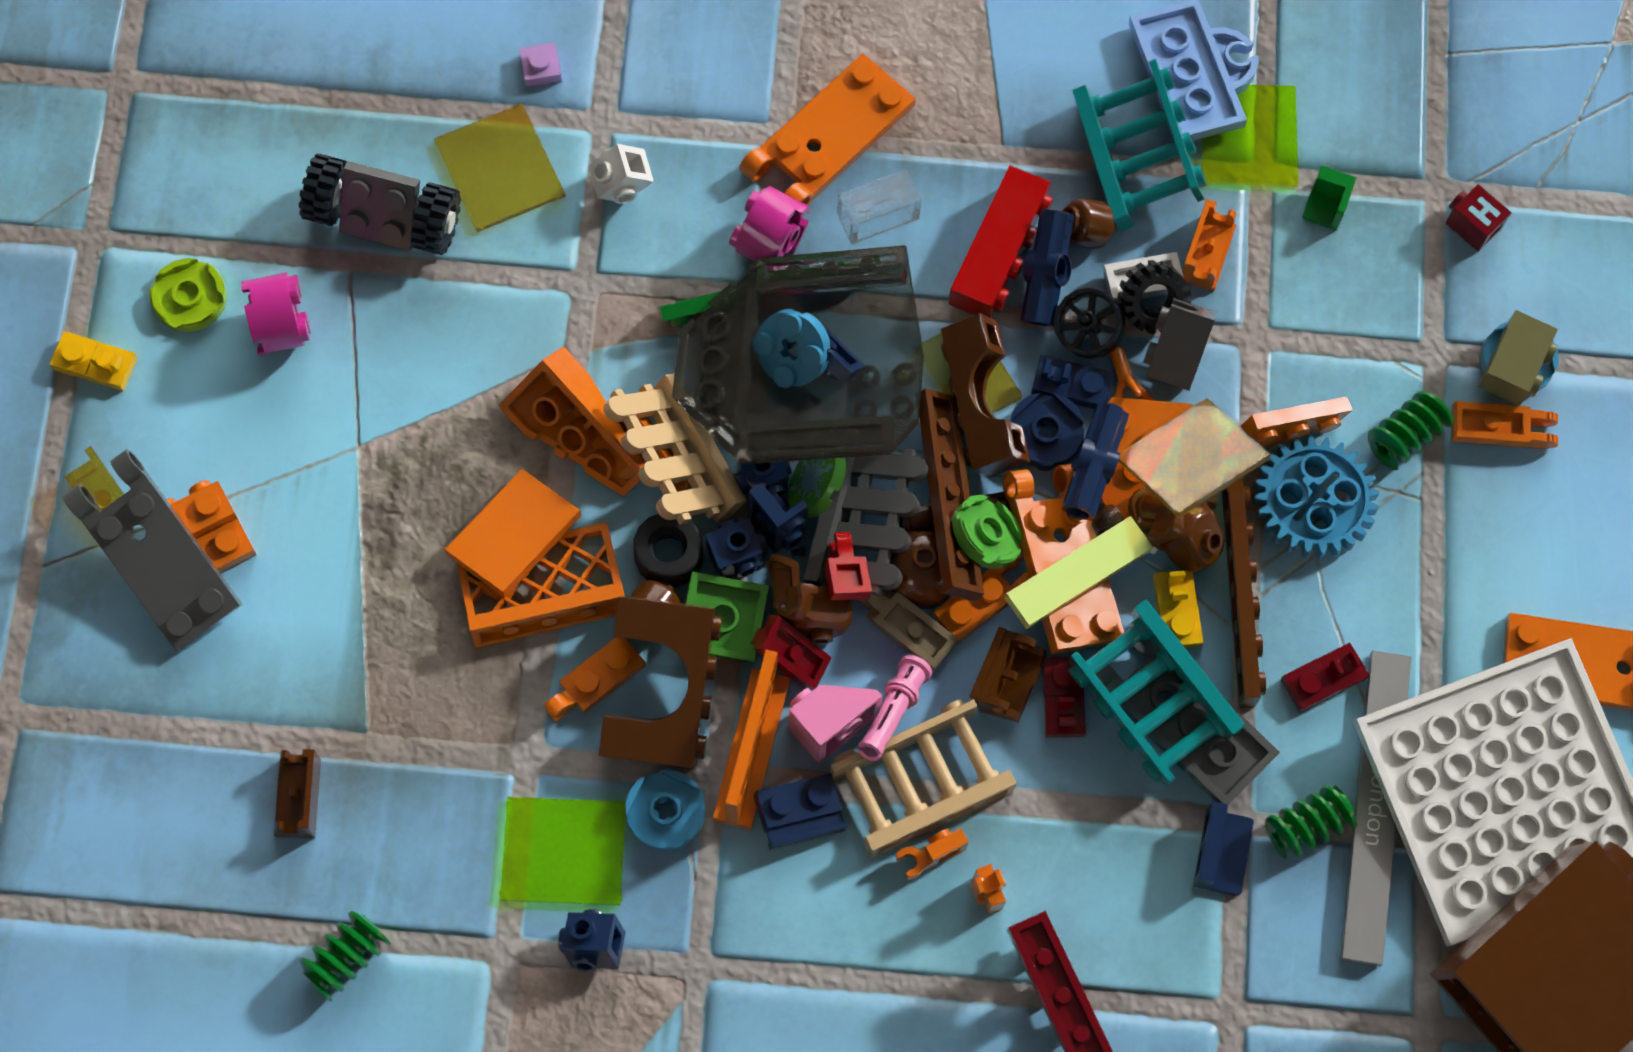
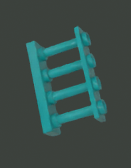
M1156 59L1149 61L1154 77L1100 97L1099 94L1093 96L1086 84L1072 90L1108 205L1112 209L1114 222L1121 232L1135 227L1131 214L1136 213V208L1189 188L1197 202L1205 200L1201 188L1207 186V182L1201 166H1194L1191 155L1196 153V148L1190 133L1183 134L1180 122L1186 120L1179 100L1172 101L1169 90L1175 88L1168 67L1161 69ZM1153 92H1159L1164 109L1110 129L1109 126L1103 127L1100 117L1106 115L1105 111ZM1169 123L1174 142L1124 161L1113 159L1111 149L1116 147L1117 142ZM1180 156L1185 171L1184 175L1131 194L1130 191L1124 193L1121 181L1126 180V175Z
M1145 599L1133 609L1131 616L1134 621L1131 622L1132 627L1087 661L1076 651L1070 656L1069 663L1072 667L1068 671L1082 689L1088 686L1095 695L1096 699L1093 700V704L1106 720L1112 717L1121 730L1117 734L1123 744L1131 752L1137 749L1144 758L1145 762L1142 764V767L1154 783H1158L1161 780L1164 786L1167 787L1175 780V776L1169 770L1172 766L1215 734L1220 736L1224 733L1227 739L1230 740L1245 727V723L1149 601ZM1150 639L1159 651L1155 654L1157 658L1112 692H1109L1096 676V673L1140 640L1146 642ZM1174 670L1184 682L1180 685L1181 690L1134 724L1120 705L1165 671L1170 673ZM1190 702L1193 704L1199 702L1208 713L1205 716L1206 721L1158 756L1145 739V736Z

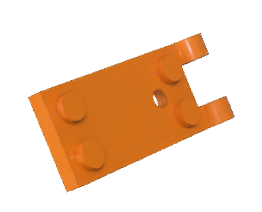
M862 53L760 148L757 147L751 150L741 161L739 170L752 182H756L776 164L796 182L784 194L808 206L915 106L916 98ZM811 142H816L821 148L819 151L812 152L808 150L807 145Z
M1072 464L1058 465L1054 469L1053 484L1056 492L1059 494V498L1033 501L1034 480L1032 474L1027 469L1008 471L1004 474L1003 492L1009 502L1011 513L1016 518L1021 529L1022 541L1020 545L1030 578L1096 538L1092 521L1075 519L1068 516L1061 509L1073 475V471H1071ZM1055 530L1063 535L1064 542H1059L1055 539ZM1109 578L1042 619L1051 654L1104 647L1124 633Z
M1516 613L1508 614L1506 617L1503 663L1572 638L1600 705L1633 711V631ZM1617 663H1627L1630 667V673L1626 675L1619 673Z

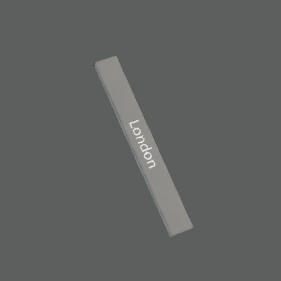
M1374 650L1370 653L1368 668L1370 676L1367 679L1364 716L1408 700L1412 656ZM1361 743L1354 810L1358 826L1352 831L1340 961L1380 967L1383 965L1396 824Z

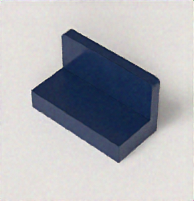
M1212 801L1206 810L1193 887L1239 896L1242 893L1254 820L1249 817L1227 813L1228 804Z

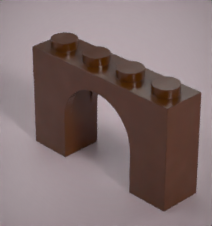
M630 596L618 597L614 637L658 642L674 650L686 667L688 689L679 708L664 717L651 719L610 713L604 715L598 756L694 768L697 764V759L705 758L707 736L700 735L702 719L709 720L712 705V696L705 695L707 680L715 679L717 657L710 656L712 640L719 641L722 626V617L715 616L716 607Z

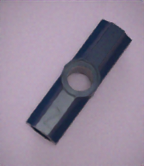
M1052 209L1040 210L1034 248L1027 252L1023 261L1022 271L1027 286L1020 318L1022 322L1038 326H1054L1053 320L1058 307L1061 286H1065L1068 283L1072 271L1071 258L1067 254L1074 215Z
M1112 403L1097 404L1086 437L1082 439L1077 448L1071 465L1073 475L1061 507L1070 517L1089 521L1095 518L1105 486L1110 482L1120 458V452L1117 450L1129 414L1118 405Z

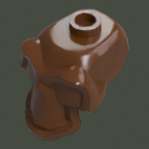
M1140 488L1129 499L1128 510L1132 519L1140 529H1151L1147 538L1151 545L1161 551H1165L1170 560L1180 568L1191 572L1203 571L1212 565L1222 553L1225 543L1223 533L1214 512L1207 505V498L1204 492L1187 489L1182 494L1173 497L1163 490Z
M773 554L767 558L765 566L771 576L775 615H779L814 644L831 643L833 638L841 636L847 631L853 618V608L850 600H830L827 584L817 587L809 583H800L797 561L779 554Z

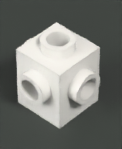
M616 144L614 147L603 151L601 156L589 165L597 197L615 201L618 204L634 200L636 194L654 182L645 151L641 148Z

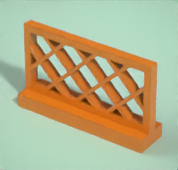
M607 522L568 530L554 545L567 550L558 565L545 558H542L537 563L552 571L545 583L540 586L527 579L528 573L505 598L482 581L479 582L468 576L467 570L457 564L469 629L475 648L616 616L618 597L625 596ZM602 536L604 545L596 556L580 549L586 539ZM574 555L590 563L581 577L565 570V567ZM606 555L608 563L602 561ZM598 567L611 574L613 584L596 587L587 581ZM559 576L575 584L569 594L560 596L549 591V589ZM521 584L537 593L529 603L519 604L511 599ZM470 586L475 588L473 594H471ZM483 593L499 601L492 611L481 614L475 613L474 605Z
M765 650L761 669L752 668L713 814L714 822L752 830L757 811L753 795L757 790H762L790 684L789 677L777 674V652Z

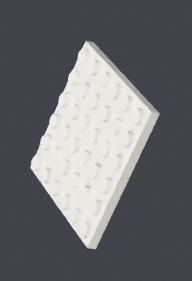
M1572 638L1353 721L1446 946L1469 939L1567 847L1596 841L1603 847L1607 842H1613L1633 857V779Z

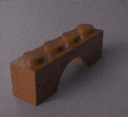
M979 313L941 328L943 337L941 351L950 368L949 386L958 403L957 421L965 434L967 443L965 456L968 464L973 471L992 477L1030 463L1022 426L1005 419H997L991 412L987 402L986 388L988 379L995 366L1005 357L998 322Z

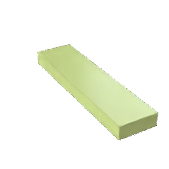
M1130 516L1009 591L1004 599L1027 630L1152 550L1153 546Z

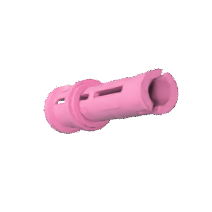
M903 656L898 663L899 671L895 678L887 682L884 689L886 698L864 738L858 745V752L864 758L871 761L881 759L882 753L906 709L916 705L920 697L918 691L922 684L928 682L931 678L932 668L924 659L918 656Z

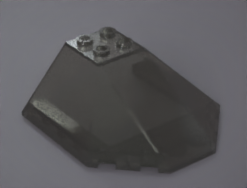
M906 245L756 259L748 266L749 272L735 285L730 283L708 303L710 308L695 322L690 319L680 328L672 397L739 464L890 455L919 424L924 353ZM785 309H794L793 311H798L802 314L807 312L816 317L865 367L856 377L844 383L832 379L823 372L821 376L806 385L782 388L763 370L757 354L754 352L752 341L758 334L760 326L768 317ZM797 345L795 348L788 350V352L798 357L796 350L799 346Z

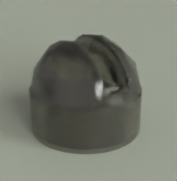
M1108 504L1097 511L1095 518L1092 520V527L1099 529L1097 532L1099 536L1122 522L1124 518L1114 505Z

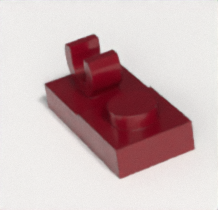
M770 615L764 628H758L751 641V644L754 645L753 649L763 657L765 650L777 652V668L804 690L809 688L810 691H813L817 688L832 658L779 615Z
M1349 642L1283 675L1280 680L1299 713H1302L1367 680L1370 675Z
M1070 657L1045 658L1042 665L1045 738L1085 737L1084 688L1082 689L1075 682L1068 671L1072 667L1069 663Z

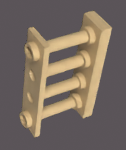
M974 699L963 703L962 700L954 701L941 709L942 714L890 738L881 759L907 809L904 813L906 818L893 824L889 819L885 820L861 771V768L876 761L864 758L855 749L847 750L834 758L835 763L830 765L833 781L843 776L847 777L871 826L868 830L870 834L865 836L864 846L870 859L1014 792L1017 783L1010 769L999 774L998 770L992 769L967 720L975 716L977 704ZM952 726L979 777L976 779L977 785L963 790L962 786L957 787L932 735ZM915 743H918L943 793L940 796L942 801L930 807L926 803H921L896 753Z

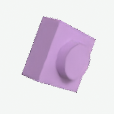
M555 42L519 48L526 87L562 81Z

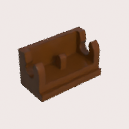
M998 627L969 696L972 700H975L980 712L1019 723L1047 656L1044 648L1035 645L1037 640L1023 634L1008 631L1006 628Z
M303 749L302 755L290 754L288 750L280 752L274 827L275 837L315 838L321 759L314 749Z

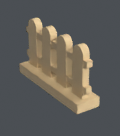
M677 373L666 374L654 388L651 384H646L637 393L624 394L622 389H616L610 394L611 398L603 406L604 414L611 421H624L628 428V431L621 438V445L630 454H642L646 463L639 469L638 476L646 486H659L664 496L656 503V510L662 518L666 520L677 519L679 525L687 524L692 519V515L706 513L708 519L713 518L715 523L727 521L747 501ZM644 417H654L657 423L655 425L642 427L638 420ZM670 448L674 454L673 457L659 459L656 451ZM688 480L692 489L677 492L673 483Z

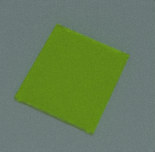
M1250 84L1245 91L1237 94L1247 119L1245 127L1202 138V170L1207 184L1298 187L1296 86Z
M508 797L505 804L507 812L501 890L499 891L500 900L621 906V901L623 900L621 889L626 801Z

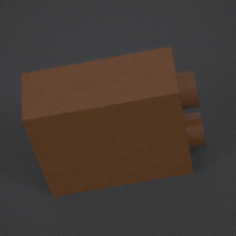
M1596 841L1567 847L1430 974L1497 1052H1620L1633 1040V857L1619 845L1607 842L1601 847Z

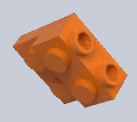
M208 480L200 481L190 487L188 490L190 495L178 501H175L174 498H167V501L220 573L257 555L218 481L212 484Z

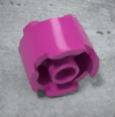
M769 186L764 188L761 193L753 191L744 208L748 215L743 225L739 224L734 229L729 244L735 247L737 253L775 273H779L785 267V264L780 262L785 253L790 252L794 254L803 238L809 223L808 220L803 218V215L805 213L808 214L811 211V207Z
M288 272L241 282L242 292H250L248 294L249 303L244 305L253 343L261 341V343H258L257 354L263 355L305 346L304 341L310 340L309 334H311L306 311L299 313L297 305L301 304L300 297H302L298 276H289Z

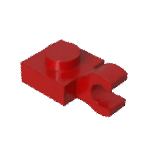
M835 532V542L829 543L831 558H827L824 564L830 600L868 599L872 593L866 556L854 557L850 532Z

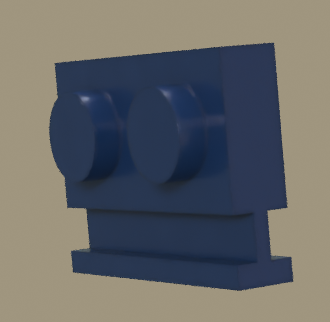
M831 773L757 790L753 795L764 833L767 834L769 840V850L844 832L848 828L847 823L843 820L842 807Z

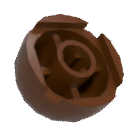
M914 530L908 533L911 537L910 548L904 553H892L889 564L895 565L903 576L900 586L891 591L894 593L898 591L920 609H933L939 606L941 602L947 600L949 596L951 597V595L943 594L935 532L930 530Z

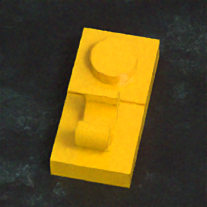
M63 331L49 365L55 371L124 391L138 357L134 352Z
M1181 570L1154 573L1152 579L1157 613L1186 649L1202 647L1204 641L1193 572Z

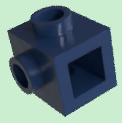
M770 443L763 447L762 445H754L741 453V457L737 458V473H734L733 476L743 494L747 493L749 496V491L762 483L769 492L773 490L781 497L788 491V475L792 473V469L783 452L777 454L773 444Z
M749 518L739 521V519L725 521L718 526V530L705 534L706 548L718 576L729 578L737 575L738 578H742L755 573L759 569L758 566L763 565V551L768 550L767 543L761 529L757 528L754 530Z
M594 909L585 910L583 913L568 912L565 928H561L559 932V950L564 954L571 967L579 971L593 972L596 969H619L626 932L615 914L603 913Z

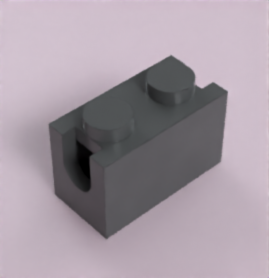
M1173 298L1170 308L1162 306L1155 328L1162 330L1158 343L1150 341L1143 363L1150 365L1146 376L1190 391L1217 312Z

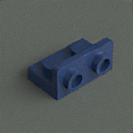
M760 483L749 491L746 519H750L754 529H761L767 546L773 553H776L783 547L786 550L793 548L804 538L803 533L805 532L809 506L803 500L785 512L786 506L781 497L773 490L769 492Z

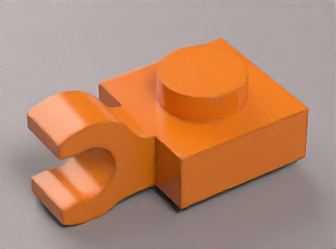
M947 828L934 834L928 839L929 845L924 850L910 846L900 849L895 856L897 862L906 857L913 858L916 862V867L906 872V879H915L929 867L933 868L966 851L969 842L962 829L960 828L951 833Z
M992 864L976 869L973 876L974 879L970 883V888L977 905L981 906L984 904L987 914L1003 909L1006 900L1002 888L1006 886V882L1001 870L997 869L994 871Z

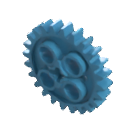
M1309 436L1306 445L1303 447L1301 442L1295 438L1291 444V451L1282 444L1277 450L1278 457L1270 453L1265 461L1268 466H1261L1257 475L1262 479L1256 480L1253 485V489L1260 493L1255 495L1252 503L1263 506L1257 512L1256 519H1268L1263 531L1266 533L1275 530L1278 533L1274 540L1275 544L1280 543L1284 539L1289 541L1287 552L1291 553L1296 546H1299L1302 549V557L1306 558L1310 550L1315 549L1318 559H1322L1328 548L1331 554L1337 557L1341 552V545L1348 551L1352 550L1355 545L1354 539L1362 541L1367 534L1365 529H1370L1374 524L1375 520L1370 515H1375L1379 506L1371 501L1376 500L1380 493L1378 490L1368 488L1374 483L1376 477L1363 475V472L1369 465L1367 462L1358 465L1353 462L1357 456V451H1353L1347 456L1343 454L1344 443L1341 442L1335 449L1330 448L1328 437L1324 439L1321 446H1317L1314 437ZM1305 467H1315L1319 470L1322 477L1316 478L1308 475ZM1332 474H1336L1338 479L1327 488L1322 498L1317 499L1299 521H1295L1293 516L1301 511L1308 499L1319 491ZM1334 491L1347 493L1351 502L1340 501L1335 496ZM1280 493L1292 494L1296 498L1297 503H1286L1281 498ZM1318 517L1326 523L1327 528H1316L1311 523L1310 518Z

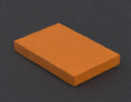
M521 469L445 548V552L449 558L505 598L581 517L580 509Z

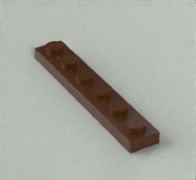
M924 388L916 397L925 462L929 467L927 478L943 594L975 602L984 595L981 568L959 546L953 533L952 525L955 509L970 497L961 430L957 421L956 397Z
M1227 474L1221 486L1238 704L1239 708H1255L1261 699V695L1266 694V676L1264 672H1259L1258 658L1263 655V639L1261 634H1256L1255 620H1259L1260 603L1259 598L1253 597L1252 583H1255L1257 578L1256 561L1250 560L1249 546L1253 545L1254 530L1252 523H1247L1246 510L1250 509L1251 495L1250 488L1243 485V474Z

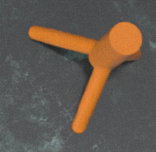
M1118 347L1109 353L1118 377L1114 397L1123 398L1125 386H1128L1134 396H1140L1143 400L1156 401L1133 377L1124 349Z

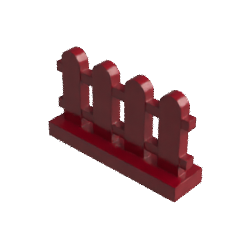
M1043 911L1008 927L1007 932L1064 1052H1113L1047 912Z

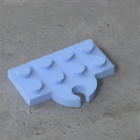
M1190 0L1129 17L1128 24L1149 78L1154 77L1149 64L1150 60L1156 59L1161 69L1168 67L1175 88L1169 90L1172 101L1179 100L1186 119L1180 122L1183 134L1189 132L1194 141L1245 127L1247 119L1237 94L1245 91L1253 82L1259 57L1251 56L1248 61L1237 63L1229 55L1235 52L1242 54L1251 52L1253 42L1237 30L1225 27L1210 28L1199 0ZM1156 91L1155 94L1161 109H1164L1159 92ZM1167 123V124H1168V127H1169V130H1170V132H1171V135H1172V137H1173V134H1172L1170 125H1169V123Z

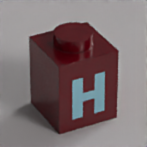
M1477 184L1468 194L1463 190L1453 199L1448 206L1452 212L1445 224L1479 252L1504 227L1512 212Z

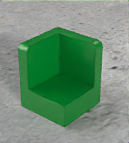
M1321 165L1302 218L1336 231L1344 216L1357 177Z

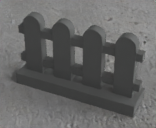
M839 437L837 448L843 452L846 458L844 483L839 492L833 491L829 498L833 501L831 506L819 516L803 580L817 587L827 584L824 564L827 558H831L829 543L835 542V532H850L853 553L855 549L879 552L877 562H866L872 588L871 594L882 596L883 589L893 590L902 583L903 576L901 571L895 565L889 563L892 553H904L911 546L910 535L898 526L901 517L910 518L918 513L920 502L913 493L907 492L909 482L924 480L929 473V467L921 457L916 456L914 449L904 448L903 455L879 453L880 449L878 446L868 445L867 452H864L854 438ZM873 478L896 480L895 489L871 488ZM864 514H874L888 517L886 525L879 526L862 524Z

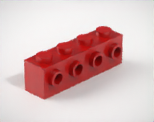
M1009 165L950 288L948 305L972 315L981 313L989 318H992L995 309L1000 312L1003 310L1010 292L1005 288L1010 278L1014 280L1018 278L1023 267L1024 259L1020 258L1025 247L1031 249L1035 242L1037 231L1035 225L1039 218L1040 210L1051 208L1053 197L1048 196L1051 181Z

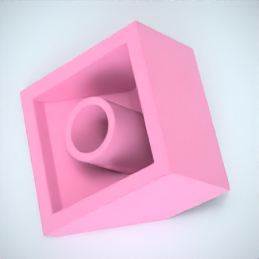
M821 684L812 692L809 688H806L790 703L792 708L789 709V731L820 765L873 721L881 707L882 695L876 689Z

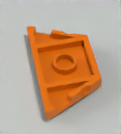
M1112 397L1109 403L1122 407L1129 414L1128 422L1117 450L1120 452V458L1110 482L1105 486L1100 501L1114 519V525L1130 517L1128 510L1129 499L1136 490L1149 486L1195 406L1188 403Z

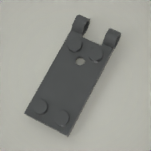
M126 449L113 458L110 463L121 480L131 488L128 492L103 510L82 484L76 485L65 493L63 500L70 511L85 525L175 651H180L243 604L146 472L139 459L129 449ZM137 525H142L146 530V536L142 540H137L133 536V529Z
M1150 639L1146 642L1140 640L1132 646L1138 653L1147 656L1148 659L1130 677L1157 658L1155 654L1159 651ZM1109 664L1096 673V676L1109 692H1112L1125 682ZM1174 670L1170 673L1165 671L1122 703L1120 707L1136 724L1161 705L1158 701L1159 693L1167 692L1172 697L1181 690L1180 685L1184 682ZM1190 702L1147 736L1165 752L1203 724L1208 713L1199 702L1196 704ZM1232 707L1245 723V727L1230 740L1227 739L1224 733L1220 736L1215 734L1176 763L1215 802L1228 805L1280 753L1234 707Z

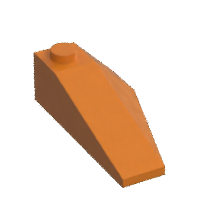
M564 346L544 358L498 405L524 435L534 441L540 439L555 449L554 454L562 459L568 457L583 466L586 474L624 497L641 481L638 471L645 463L639 454H630L624 450L621 445V438L625 431L619 422L611 421L606 417L603 411L606 400L589 373Z

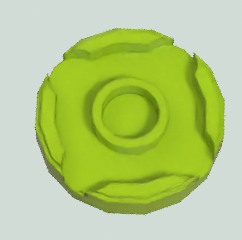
M192 258L176 260L163 267L155 276L156 280L153 283V287L151 286L149 293L151 306L161 322L173 330L184 332L201 330L214 323L224 311L227 300L225 282L216 268L209 263L198 262L197 259Z

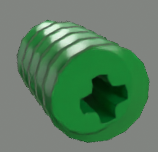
M1418 391L1414 394L1412 400L1405 401L1400 409H1396L1391 413L1389 418H1384L1380 422L1379 427H1373L1369 431L1368 443L1374 456L1383 465L1392 470H1398L1397 460L1402 463L1409 462L1411 459L1409 452L1413 454L1420 453L1422 450L1420 443L1424 445L1431 444L1433 441L1431 434L1435 436L1442 435L1444 432L1442 425L1446 427L1453 426L1455 423L1454 416L1438 397L1430 392Z
M1324 786L1319 790V795L1311 793L1306 797L1305 802L1301 800L1294 802L1292 810L1290 808H1283L1279 811L1278 817L1270 815L1265 819L1267 834L1277 852L1284 859H1287V851L1289 850L1297 858L1302 857L1303 853L1300 845L1302 843L1311 851L1317 848L1315 836H1318L1324 843L1330 842L1328 832L1330 828L1338 836L1343 835L1344 830L1341 823L1343 821L1352 829L1356 828L1358 824L1350 801L1337 786H1333V788L1331 786Z
M354 911L348 913L352 923L351 927L341 922L336 925L340 935L339 939L330 934L324 936L328 946L327 950L318 946L312 947L316 958L315 962L304 957L300 959L304 971L303 974L330 1002L332 997L328 990L329 987L342 992L345 988L340 977L344 975L352 980L357 977L352 966L354 963L364 968L369 966L364 953L369 952L378 957L381 954L376 943L378 940L391 945V942L365 915Z

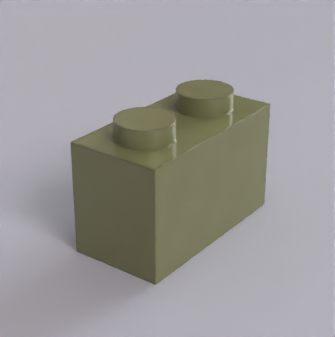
M1515 310L1500 336L1478 387L1518 406L1521 405L1527 395L1534 397L1544 376L1538 374L1542 364L1549 365L1557 350L1558 345L1553 343V339L1558 329Z

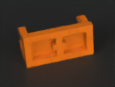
M1206 199L1182 268V273L1187 283L1214 291L1236 228V224H1234L1236 212L1230 209L1227 215L1219 214L1216 212L1217 203Z

